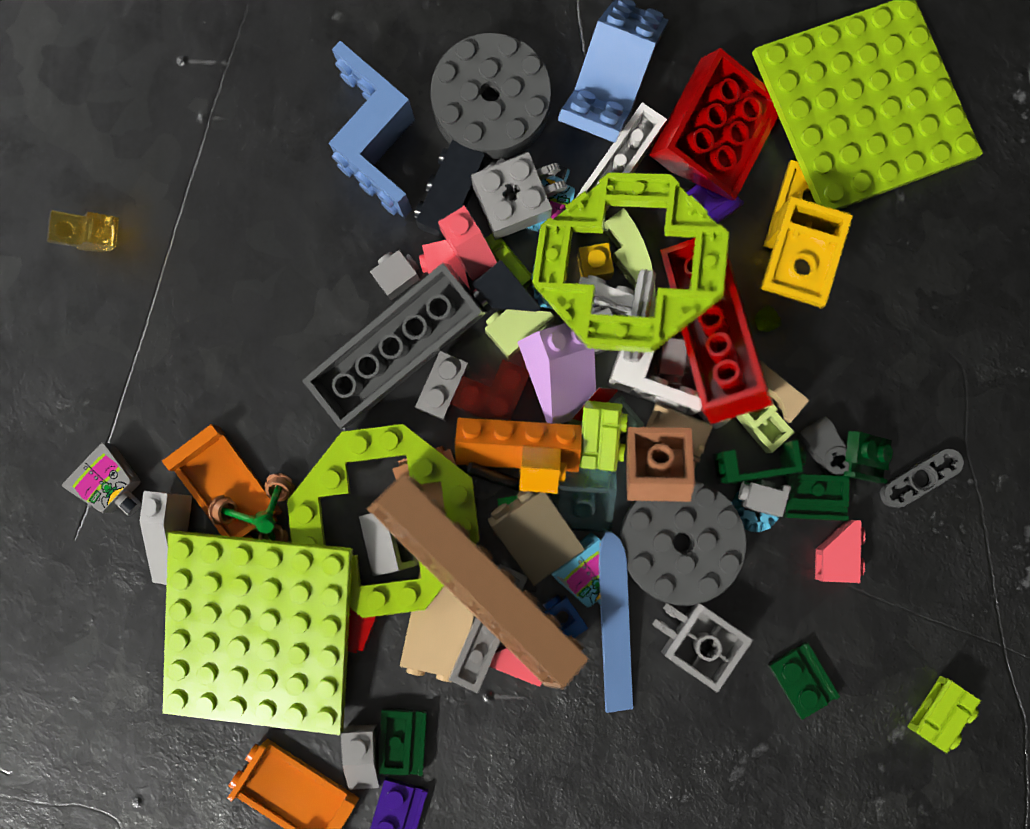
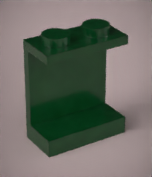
M798 441L783 443L778 447L781 462L780 469L740 475L735 450L713 454L717 484L803 472L802 465L806 463L804 449L799 447Z

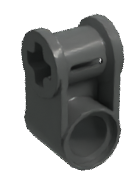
M827 417L820 418L798 432L802 444L825 474L836 476L844 474V471H848L849 463L845 462L847 447L839 437L835 426ZM839 456L841 461L838 462V466L832 467L830 462L833 461V457Z

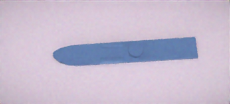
M608 531L605 532L599 549V585L606 713L633 709L627 560L625 549L620 539L613 532Z

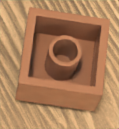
M628 427L626 440L627 501H691L695 485L691 428Z

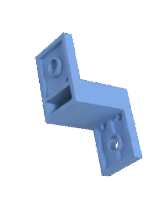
M613 0L598 20L575 90L562 107L558 121L616 143L632 112L655 48L669 21L663 18L664 15L657 10L647 9L645 11L635 7L636 4L631 0Z
M339 41L332 51L337 60L335 65L342 72L340 76L351 87L357 85L363 90L362 95L367 101L329 142L334 152L332 158L338 163V168L348 177L354 174L355 178L360 182V187L370 196L376 193L382 201V206L392 215L398 212L405 218L412 210L406 193L374 167V165L415 120L409 99L344 43Z

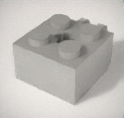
M528 152L471 175L473 188L495 240L551 217L552 208L548 198L565 191L568 187L565 181H557L543 187L541 180L552 177L560 172L558 163L536 170ZM508 193H514L517 199L510 201V197L507 199L505 197H507Z
M666 603L663 608L666 613L673 618L676 617L681 622L676 630L673 631L666 623L655 619L652 625L670 637L661 652L668 659L718 693L753 640L701 604L692 605L686 615ZM710 639L711 649L709 651L704 649V653H701L700 644L702 641Z

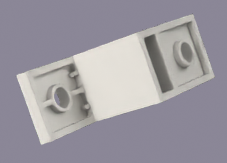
M589 275L588 278L581 276L579 284L595 286V307L600 306L601 309L610 308L612 313L620 316H631L635 291L624 286H617V289L605 285V280L596 276ZM652 297L649 317L655 318L657 301L655 297ZM624 351L618 352L606 386L654 403L657 401L691 416L701 410L702 406L699 397H697V391L680 386L679 390L667 386L669 383L667 380L656 376H651L650 379L645 378L654 352H642L639 362L627 361L623 358Z

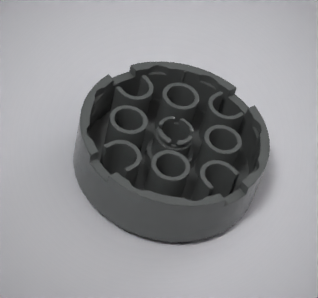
M483 33L470 36L451 47L440 59L433 73L430 89L433 112L438 128L449 144L454 140L467 148L485 153L486 161L488 159H509L527 150L543 132L550 110V80L540 57L524 42L509 35L499 33ZM498 96V99L489 102L484 100V97Z
M695 482L690 502L633 501L622 519L619 531V539L625 549L627 573L649 595L669 604L695 605L717 597L735 580L745 558L746 535L737 510L719 491L699 482ZM679 533L685 534L688 539L687 547L683 550H677L673 545V539Z

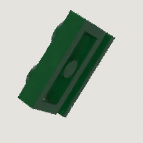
M849 431L845 462L849 463V469L844 471V476L887 484V479H884V470H889V462L892 459V440L863 432Z
M786 474L785 485L791 488L786 503L785 518L849 521L847 512L849 507L850 477Z
M807 642L802 643L798 648L792 649L768 664L797 715L802 720L827 706L832 700L840 698Z
M382 709L378 774H416L423 776L427 711Z

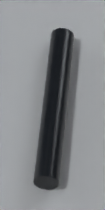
M472 462L468 464L467 474L519 491L520 478ZM546 493V495L551 499L553 493Z

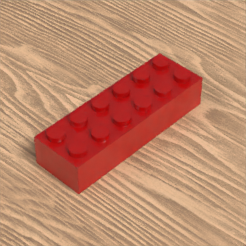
M696 238L660 250L670 289L690 290ZM727 252L723 298L681 330L702 410L711 424L773 405Z

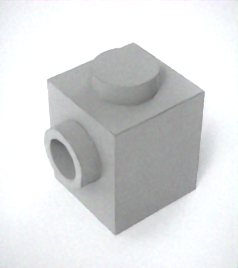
M399 250L394 254L393 252H388L378 260L379 265L370 271L391 301L420 280L416 273L420 268L409 254L404 257Z

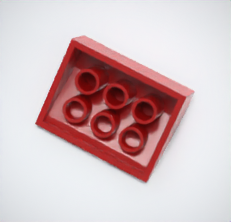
M721 48L702 57L649 155L672 173L731 201L736 200L778 118L766 85Z

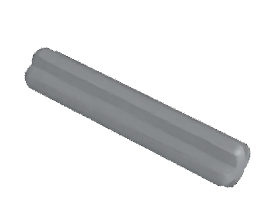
M641 270L638 274L631 316L649 317L656 273L651 270ZM624 351L623 358L627 361L639 362L642 352Z

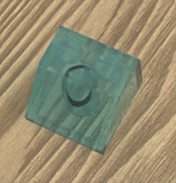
M579 467V472L566 471L565 481H559L557 494L553 493L552 503L571 530L611 532L617 491L616 471L585 469Z

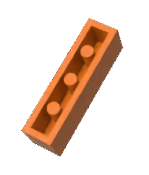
M458 418L455 438L456 465H468L472 462L487 467L521 469L523 446L561 449L560 462H566V471L579 472L582 425Z

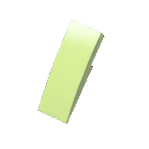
M623 208L604 223V231L618 248L613 254L612 261L636 290L639 272L641 270L653 271L644 240L634 221L625 208ZM654 285V290H653V296H652V297H655V298H656V290H655V285Z
M774 404L736 417L766 453H773L795 433L776 412L777 408Z

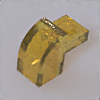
M51 210L47 242L77 247V250L112 251L117 243L119 217L87 212L84 216Z

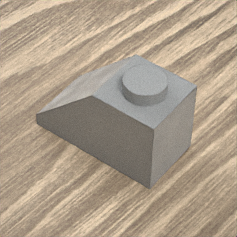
M377 724L347 726L341 733L342 766L349 790L380 788Z

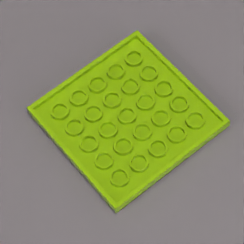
M893 0L756 47L752 52L813 199L818 205L839 210L971 161L983 154L916 0Z
M182 531L169 532L162 713L341 735L344 731L353 548Z

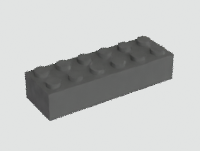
M442 263L302 381L339 428L350 426L488 312L475 298L451 265Z

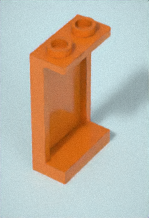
M210 424L162 460L169 471H175L211 522L212 518L208 515V509L214 498L219 495L230 497L236 503L238 512L250 516H255L259 511L268 508L271 499L267 496L265 487L220 426ZM277 504L273 514L275 523L278 522L276 516L282 512ZM237 518L228 524L216 525L213 523L223 536L253 538L251 535L258 531L255 525Z
M268 738L261 745L255 744L245 759L249 764L244 772L239 770L228 785L232 791L227 797L232 802L235 798L240 799L284 829H341L359 800V797Z

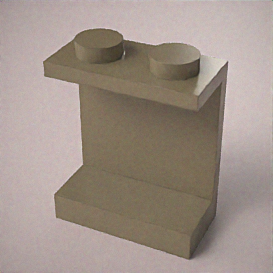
M520 491L517 494L518 499L509 505L505 503L497 507L491 513L492 517L488 521L534 586L585 549L546 493Z

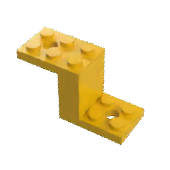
M791 160L788 163L763 247L773 249L761 289L823 308L828 299L852 215L803 200V193L810 191L799 163ZM803 259L808 262L810 266L808 275H800L795 271L794 263L796 260Z

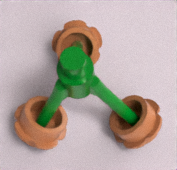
M274 473L269 475L267 482H265V492L271 499L266 510L259 511L255 516H250L238 512L236 503L230 497L219 495L211 502L208 515L216 525L228 524L237 518L255 525L257 530L260 531L258 539L288 542L287 531L283 530L282 526L275 524L273 514L277 501L286 500L294 492L295 486L292 484V479L287 475Z

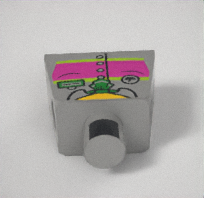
M101 443L62 484L66 490L102 513H112L119 507L126 515L131 516L142 505L132 494L141 482L139 477L116 446L110 443Z

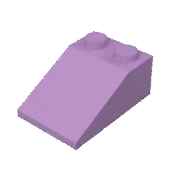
M565 323L540 330L518 341L547 423L562 424L570 421L596 391L594 349H588Z

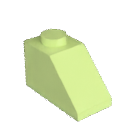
M505 310L503 313L497 311L486 321L488 326L485 327V332L504 355L510 359L520 350L518 341L540 330H544L554 321V315L547 311Z

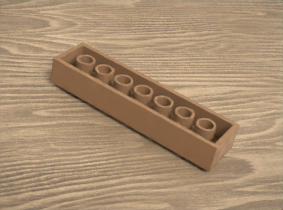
M404 474L401 475L367 510L545 686L564 688L588 661V658L582 653L584 647L572 636L567 638L559 630L561 624L549 613L544 615L536 607L539 604L538 601L525 590L521 592L514 585L515 578L506 569L501 568L499 570L491 562L493 559L492 555L481 545L476 547L468 539L470 536L469 532L458 522L453 524L445 516L447 513L445 508L435 499L430 501L422 493L424 488L412 476L407 478Z

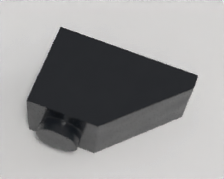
M501 259L472 283L476 288L472 294L483 307L488 303L492 308L531 312H537L541 308Z

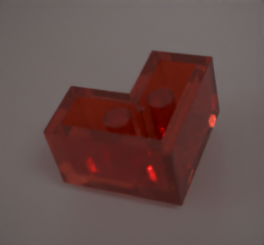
M502 360L491 387L462 376L451 405L481 419L512 421L529 381V372L523 367Z

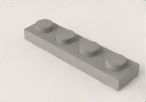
M499 564L497 568L499 570L501 568L506 569L515 578L514 585L522 592L528 577ZM476 617L448 680L478 693L500 641Z

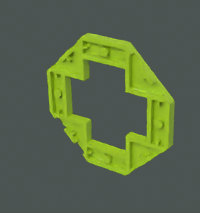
M609 172L599 180V184L588 193L584 191L565 206L566 210L554 219L550 217L540 225L532 279L533 285L588 349L652 353L723 298L729 233L720 224L717 225L705 208L692 195L689 196L671 174ZM607 206L667 208L665 236L696 237L690 290L658 288L655 318L593 314L595 286L566 283L572 233H603Z
M404 424L341 432L287 501L291 541L294 543L326 546L320 497L351 493L347 463L407 455L409 477L412 476L420 484L441 482L444 508L447 511L445 516L453 524L455 522L461 524L470 534L468 539L476 545L480 540L473 478ZM352 555L350 608L362 618L426 610L444 585L419 561L421 578L361 586L358 555Z

